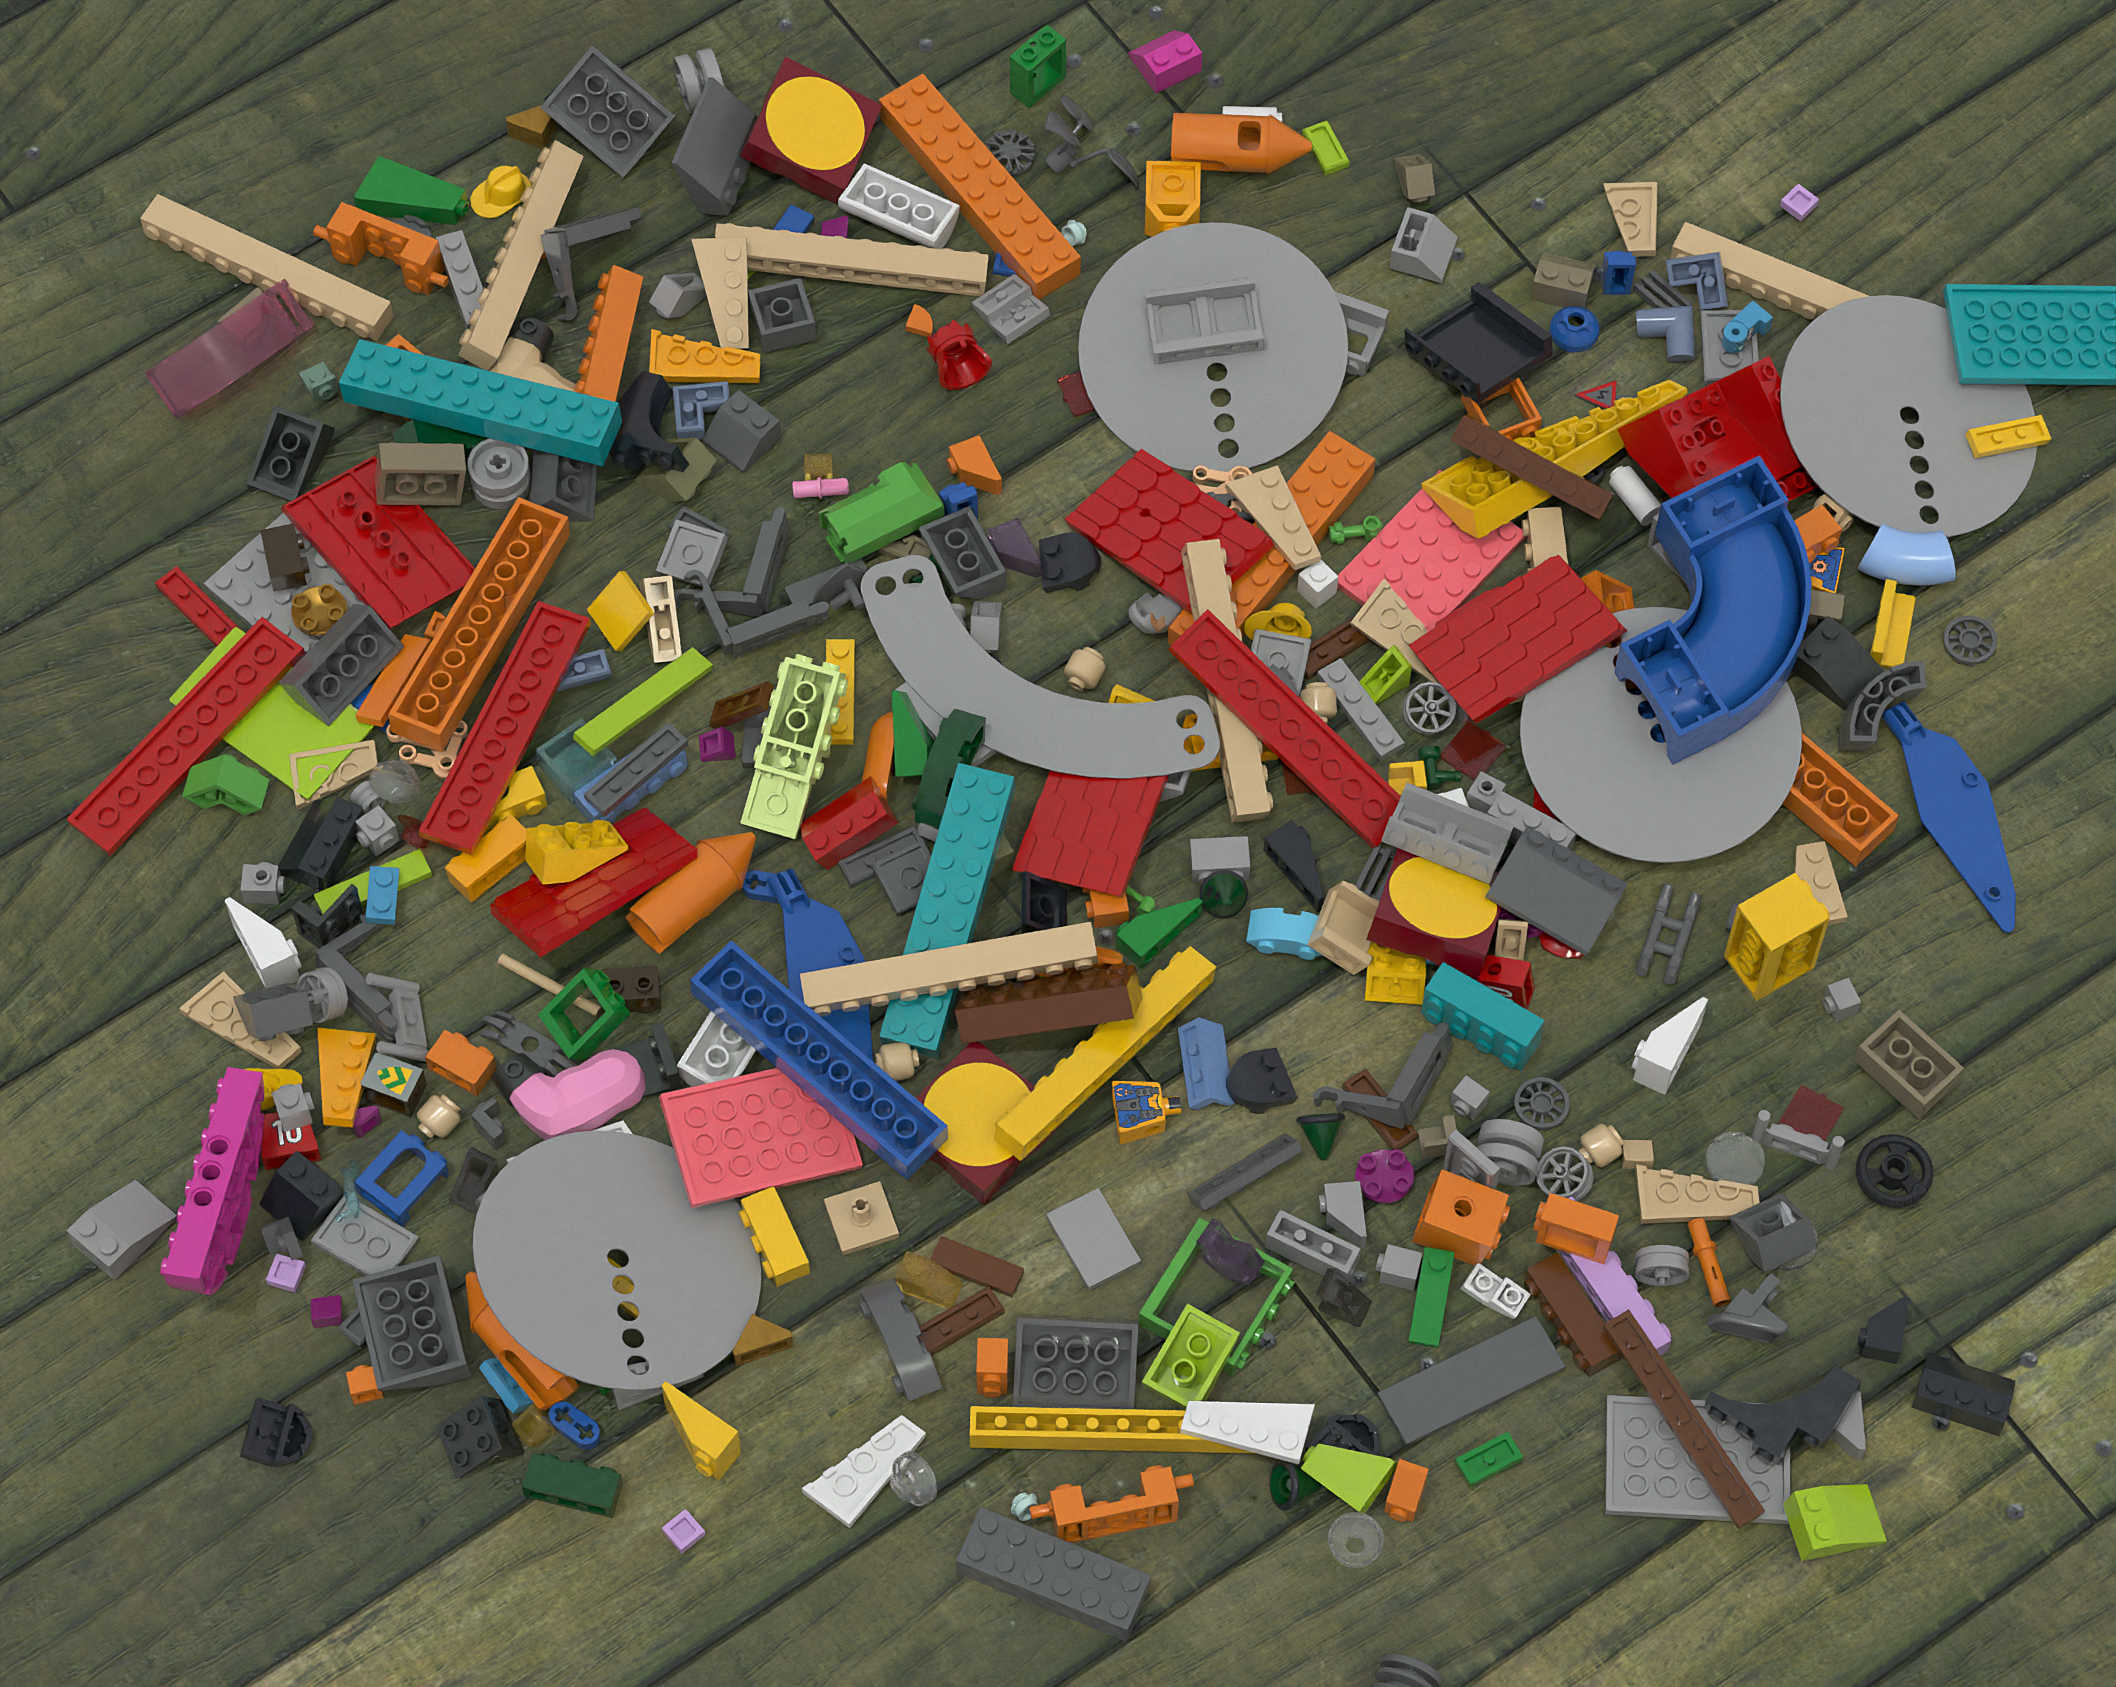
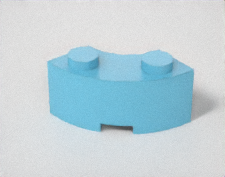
M1284 908L1251 910L1246 942L1256 947L1259 952L1265 954L1273 952L1298 955L1306 960H1312L1322 955L1307 945L1319 917L1318 915L1301 911V915L1285 914L1283 912Z

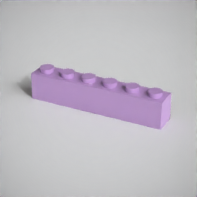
M1556 1249L1606 1323L1629 1309L1660 1356L1668 1352L1671 1343L1669 1329L1664 1323L1660 1324L1654 1316L1653 1306L1647 1299H1642L1638 1293V1286L1631 1275H1626L1622 1270L1621 1261L1614 1251H1609L1604 1265Z

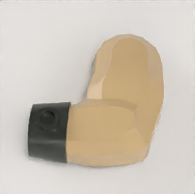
M521 317L509 331L498 359L488 370L569 391H574L576 385L563 378L555 369L544 363L553 342L554 333L546 324L533 317Z

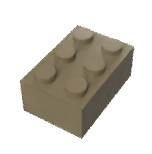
M379 443L375 471L377 505H461L466 474L464 444Z
M1900 1010L1893 1014L1858 1047L1854 1059L1860 1067L1918 1119L1925 1115L1959 1083L1964 1071V1067Z

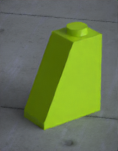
M1318 1443L1316 1447L1311 1446L1303 1456L1302 1461L1305 1463L1301 1469L1358 1512L1366 1513L1396 1471L1398 1461Z

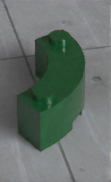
M414 419L406 422L402 427L393 432L395 443L464 444L465 463H468L467 458H469L472 449L480 442L489 439Z
M954 709L948 718H943L939 733L931 748L923 771L918 794H916L913 800L912 808L916 810L915 823H923L939 829L958 763L971 766L975 755L985 742L986 717Z

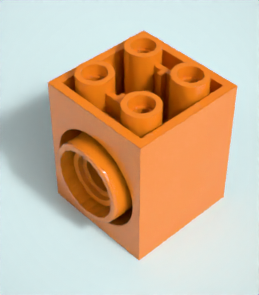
M1441 1169L1428 1191L1411 1242L1424 1247L1455 1252V1259L1473 1266L1477 1263L1481 1264L1484 1259L1489 1260L1492 1251L1497 1248L1501 1237L1500 1227L1502 1223H1505L1510 1211V1207L1506 1206L1509 1195Z

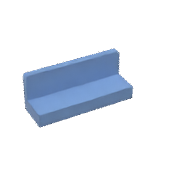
M1198 1017L1179 1027L1178 1033L1189 1108L1199 1110L1213 1102L1225 1106L1233 1105L1234 1101L1229 1096L1226 1088V1078L1230 1071L1223 1026Z

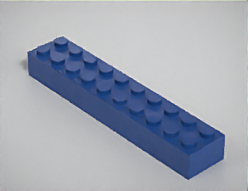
M730 941L690 980L691 992L695 998L906 1180L948 1140V1126L733 941Z

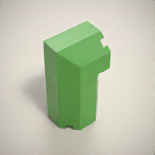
M900 462L882 471L877 476L879 483L876 486L871 483L868 488L819 511L820 526L822 530L828 528L829 536L825 538L840 562L844 561V564L847 562L852 563L918 530L919 527L944 517V504L916 463H911V467H909L906 462Z

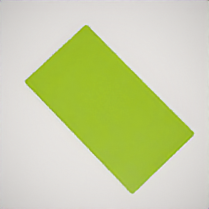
M237 627L233 628L170 697V702L176 706L246 633ZM280 679L222 740L294 791L289 754L362 742L372 731L374 725L357 722L355 716L357 712L347 706L327 726L299 706L279 684ZM354 749L296 759L299 788L295 791L306 800H310L317 790L320 789L322 783L328 780L329 775L338 769L340 764L346 760ZM325 765L330 768L328 770L326 768L316 769L313 772V779L310 780V772L315 766Z

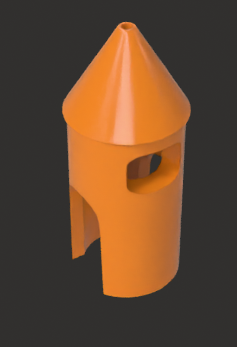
M1173 113L1172 161L1201 162V170L1267 173L1269 175L1312 151L1311 141L1271 114L1269 116Z
M752 832L698 840L695 846L698 858L657 883L629 909L631 912L625 918L634 932L653 951L658 954L663 952L695 923L710 915L733 893L742 889L756 836Z
M470 1271L467 1273L465 1281L471 1331L480 1337L540 1410H548L554 1404L563 1402L580 1387L574 1378L547 1366L519 1345L493 1314L484 1297L476 1272Z

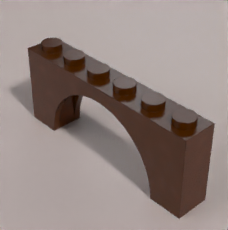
M1463 415L1451 438V441L1599 520L1603 518L1616 494L1536 454L1470 415Z

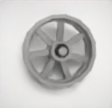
M1426 682L1419 684L1408 692L1403 701L1402 713L1405 722L1412 730L1419 734L1431 735L1439 733L1451 724L1456 713L1455 699L1443 685L1435 682ZM1428 688L1427 702L1416 691ZM1433 688L1440 691L1444 696L1437 701L1433 700ZM1412 696L1421 704L1420 707L1409 708ZM1447 700L1449 712L1439 709V704ZM1420 712L1422 715L1417 724L1411 718L1410 713ZM1435 713L1447 717L1445 723L1440 727L1434 715ZM1427 717H1430L1434 729L1421 727Z
M321 967L300 976L297 987L307 991L313 1022L322 1023L344 1014L348 1002L347 990L342 978L335 970L330 967Z
M1564 1146L1554 1148L1544 1154L1539 1161L1536 1172L1537 1183L1547 1196L1550 1193L1565 1198L1572 1196L1575 1201H1579L1586 1196L1592 1187L1594 1179L1592 1167L1587 1159L1574 1148ZM1565 1157L1564 1164L1556 1162L1558 1159ZM1572 1157H1577L1582 1161L1570 1168ZM1553 1165L1555 1167L1553 1173L1547 1174V1170ZM1584 1169L1583 1179L1576 1177L1574 1174ZM1557 1179L1550 1190H1548L1545 1180ZM1575 1182L1578 1183V1187L1572 1191L1571 1186H1573ZM1563 1184L1566 1194H1556Z
M1654 1245L1641 1248L1635 1253V1278L1644 1284L1653 1286H1670L1683 1283L1689 1278V1253L1685 1249L1672 1245Z

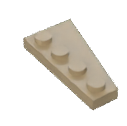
M224 971L179 1008L182 1015L276 1069H282L302 1052L300 1046L286 1032L276 1034V1038L269 1041H259V1039L248 1035L233 996L245 994V992Z

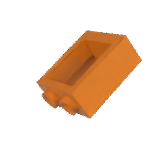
M1519 378L1482 401L1485 402L1508 392L1510 393L1525 421L1498 431L1511 440L1520 437L1533 438L1535 437V431L1540 430L1542 418ZM1462 394L1461 401L1468 414L1490 426L1478 403Z
M1550 1193L1546 1203L1540 1202L1533 1230L1538 1231L1537 1243L1605 1265L1619 1215Z

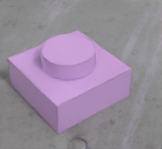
M1798 184L1781 200L1780 207L1801 222L1818 206L1819 199Z
M276 1253L266 1278L267 1285L296 1293L306 1267L305 1261L291 1260V1257Z
M686 1509L662 1527V1532L681 1554L706 1535L705 1530Z

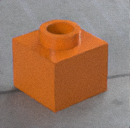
M360 1365L355 1367L353 1371L346 1372L354 1405L384 1398L383 1391H378L372 1366Z

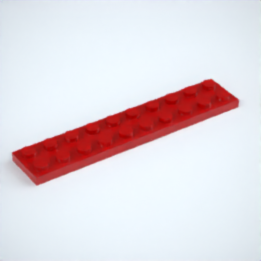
M540 601L537 602L418 831L421 838L473 855L591 625L590 618Z
M1207 609L1168 648V651L1373 849L1382 842L1381 840L1389 818L1393 816L1401 796Z
M261 617L67 818L68 823L111 856L188 776L190 768L199 764L305 654L304 648L265 618Z

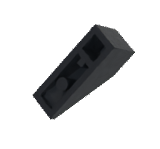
M1291 819L1265 837L1263 851L1318 913L1322 909L1323 893L1310 837L1302 826L1298 827Z

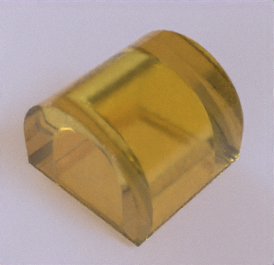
M832 453L804 454L805 481L817 480L818 477H821L822 480L833 479Z
M531 1404L511 1424L527 1447L530 1448L537 1447L547 1441L555 1431V1428L544 1413L535 1404Z

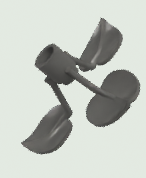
M1063 94L1061 101L1067 111L1077 119V125L1071 131L1069 125L1055 111L1048 113L1045 130L1053 131L1065 139L1063 143H1060L1045 157L1048 165L1059 174L1069 164L1074 168L1078 163L1101 154H1106L1131 179L1135 190L1138 189V178L1133 166L1113 147L1111 149L1105 147L1075 159L1074 156L1077 154V151L1074 147L1078 148L1080 146V142L1076 137L1077 132L1083 125L1091 131L1094 128V123L1084 109Z

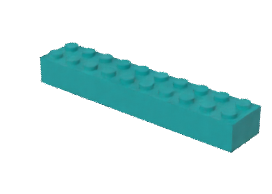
M359 339L339 381L342 397L346 403L600 466L604 465L622 424L618 402Z
M958 763L903 955L972 943L1016 789L1014 776ZM958 988L947 990L946 994L940 996H930V993L918 995V998L912 1001H901L900 998L890 1000L879 1035L882 1045L896 1042L906 1043L910 1045L911 1050L917 1049L918 1054L938 1059Z

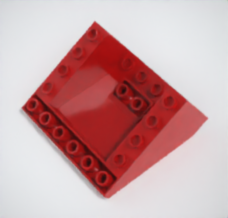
M1770 356L1617 429L1628 454L1671 498L1757 456L1761 457L1789 501L1818 487L1800 463L1786 433L1780 403L1781 378Z

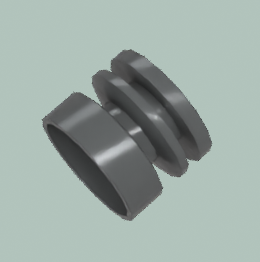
M1387 1653L1382 1656L1380 1668L1375 1673V1678L1378 1682L1373 1683L1370 1687H1441L1443 1678L1431 1666L1417 1659L1401 1654Z

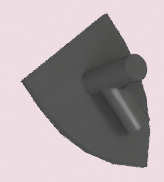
M849 562L845 563L822 583L814 596L812 605L825 601L834 610H838L851 600L855 610L863 609L866 605L859 591L861 590V580L867 571Z

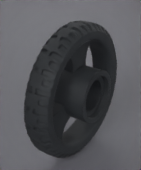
M1887 1134L1886 1136L1882 1135L1874 1138L1863 1147L1857 1158L1855 1171L1858 1184L1871 1200L1880 1205L1883 1204L1884 1206L1894 1208L1910 1206L1922 1199L1931 1186L1933 1165L1930 1156H1928L1926 1150L1918 1142H1914L1909 1137ZM1883 1147L1889 1149L1890 1153L1884 1156L1880 1168L1871 1169L1866 1167L1869 1157L1876 1150ZM1907 1152L1912 1153L1919 1161L1922 1168V1179L1914 1178L1910 1175L1911 1161L1905 1155ZM1888 1168H1896L1901 1174H1892ZM1880 1183L1888 1190H1899L1904 1187L1907 1194L1900 1196L1889 1195L1878 1190L1875 1186Z

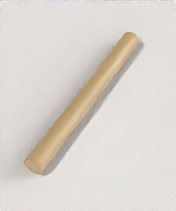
M504 953L498 959V964L555 995L565 987ZM581 995L572 1003L595 1017H598L602 1011V1006Z

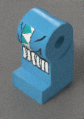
M1752 301L1724 327L1722 347L1729 353L1741 352L1745 348L1746 342L1757 332L1764 336L1771 330L1773 317Z

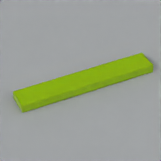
M692 647L575 731L573 739L592 756L596 755L712 670L713 664Z

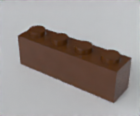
M1556 1252L1527 1268L1524 1287L1531 1294L1530 1296H1535L1540 1303V1311L1543 1317L1548 1322L1552 1321L1556 1327V1335L1563 1346L1568 1345L1572 1351V1358L1580 1371L1584 1369L1587 1376L1591 1377L1618 1362L1621 1354L1604 1331V1321L1559 1254Z

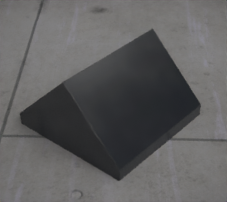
M1028 871L1022 872V934L1067 926V889Z

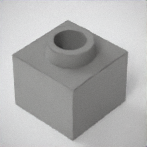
M1480 772L1467 793L1466 801L1469 806L1487 814L1500 792H1505L1506 784Z
M1846 978L1827 985L1823 1005L1828 1014L1832 1013L1835 1021L1839 1022L1857 1015L1861 1001L1850 979Z
M1466 1075L1452 1092L1450 1104L1459 1115L1463 1117L1468 1116L1474 1121L1488 1104L1490 1091Z

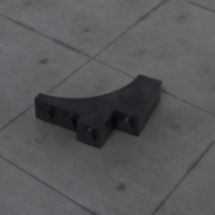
M642 371L618 401L622 424L609 453L612 456V462L621 469L628 468L638 471L644 463L648 466H659L668 471L684 472L689 466L679 447L661 438L663 413L673 396V391L662 375Z
M1834 1366L1829 1374L1815 1387L1792 1399L1771 1404H1749L1733 1401L1710 1392L1705 1401V1409L1708 1410L1707 1414L1720 1423L1727 1421L1734 1425V1430L1746 1438L1755 1437L1752 1442V1450L1755 1451L1754 1455L1767 1464H1771L1773 1461L1779 1465L1797 1434L1801 1436L1800 1440L1811 1448L1815 1449L1818 1446L1824 1449L1860 1390L1861 1380Z

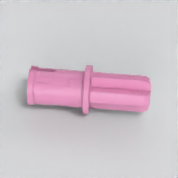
M818 477L817 480L793 481L794 499L819 497V499H823V496L845 495L849 492V483L846 478L822 480L821 477Z

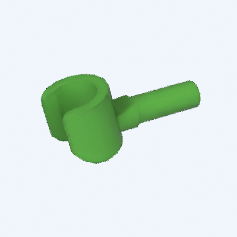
M1127 886L1125 892L1139 903L1136 910L1140 915L1156 910L1152 897H1143L1130 886Z

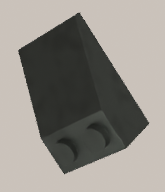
M274 406L246 484L290 501L300 497L325 457L335 428Z
M1829 616L1802 642L1792 669L1793 673L1844 711H1846L1848 705L1859 691L1876 676L1885 672L1851 632Z

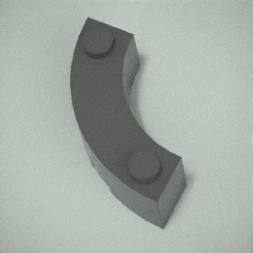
M1913 661L1893 666L1876 676L1856 694L1848 705L1841 721L1838 751H1866L1877 742L1878 724L1886 706L1899 700L1915 698L1926 689L1924 661Z
M891 1278L861 1290L860 1294L863 1300L859 1303L861 1313L865 1320H871L881 1339L895 1373L891 1378L897 1393L902 1392L907 1400L911 1401L942 1388L930 1353L927 1351L924 1342L917 1339V1337L922 1336V1333L913 1313H910L906 1303H902L905 1301V1297L896 1281Z

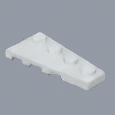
M1188 1401L1180 1433L1299 1464L1315 1404Z
M901 1415L872 1436L869 1442L849 1453L847 1458L835 1467L832 1466L823 1472V1475L816 1481L804 1486L802 1493L850 1528L926 1437V1432Z

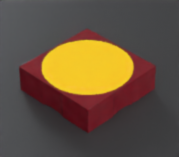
M785 56L774 75L763 100L762 110L754 122L739 156L772 173L790 178L801 187L837 204L838 199L849 184L882 105Z
M1398 848L1366 940L1405 954L1423 957L1439 966L1444 962L1463 974L1477 979L1501 910V906L1485 898L1499 873L1495 872L1490 884H1487Z
M976 1041L970 1042L916 1099L948 1126V1140L929 1160L940 1165L957 1184L985 1205L1013 1176L1017 1167L1027 1157L1035 1153L1063 1122L1021 1161L994 1140L997 1119L1004 1112L1010 1113L1015 1108L1018 1099L1024 1094L1029 1095L1035 1086L983 1044Z

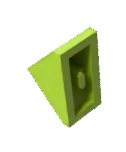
M1392 645L1359 683L1374 703L1378 704L1409 686L1412 666L1397 646Z

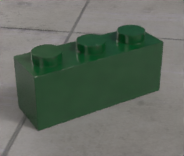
M532 1453L522 1490L525 1498L613 1518L623 1483L621 1474H618L616 1470L610 1467L602 1466L600 1469L589 1467L587 1463L573 1459L567 1462L559 1460L556 1455L551 1453H541V1455Z

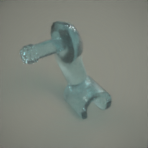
M351 1160L352 1165L349 1168H339L344 1177V1194L350 1209L335 1217L338 1223L351 1214L355 1218L359 1216V1202L354 1182L362 1173L354 1160Z

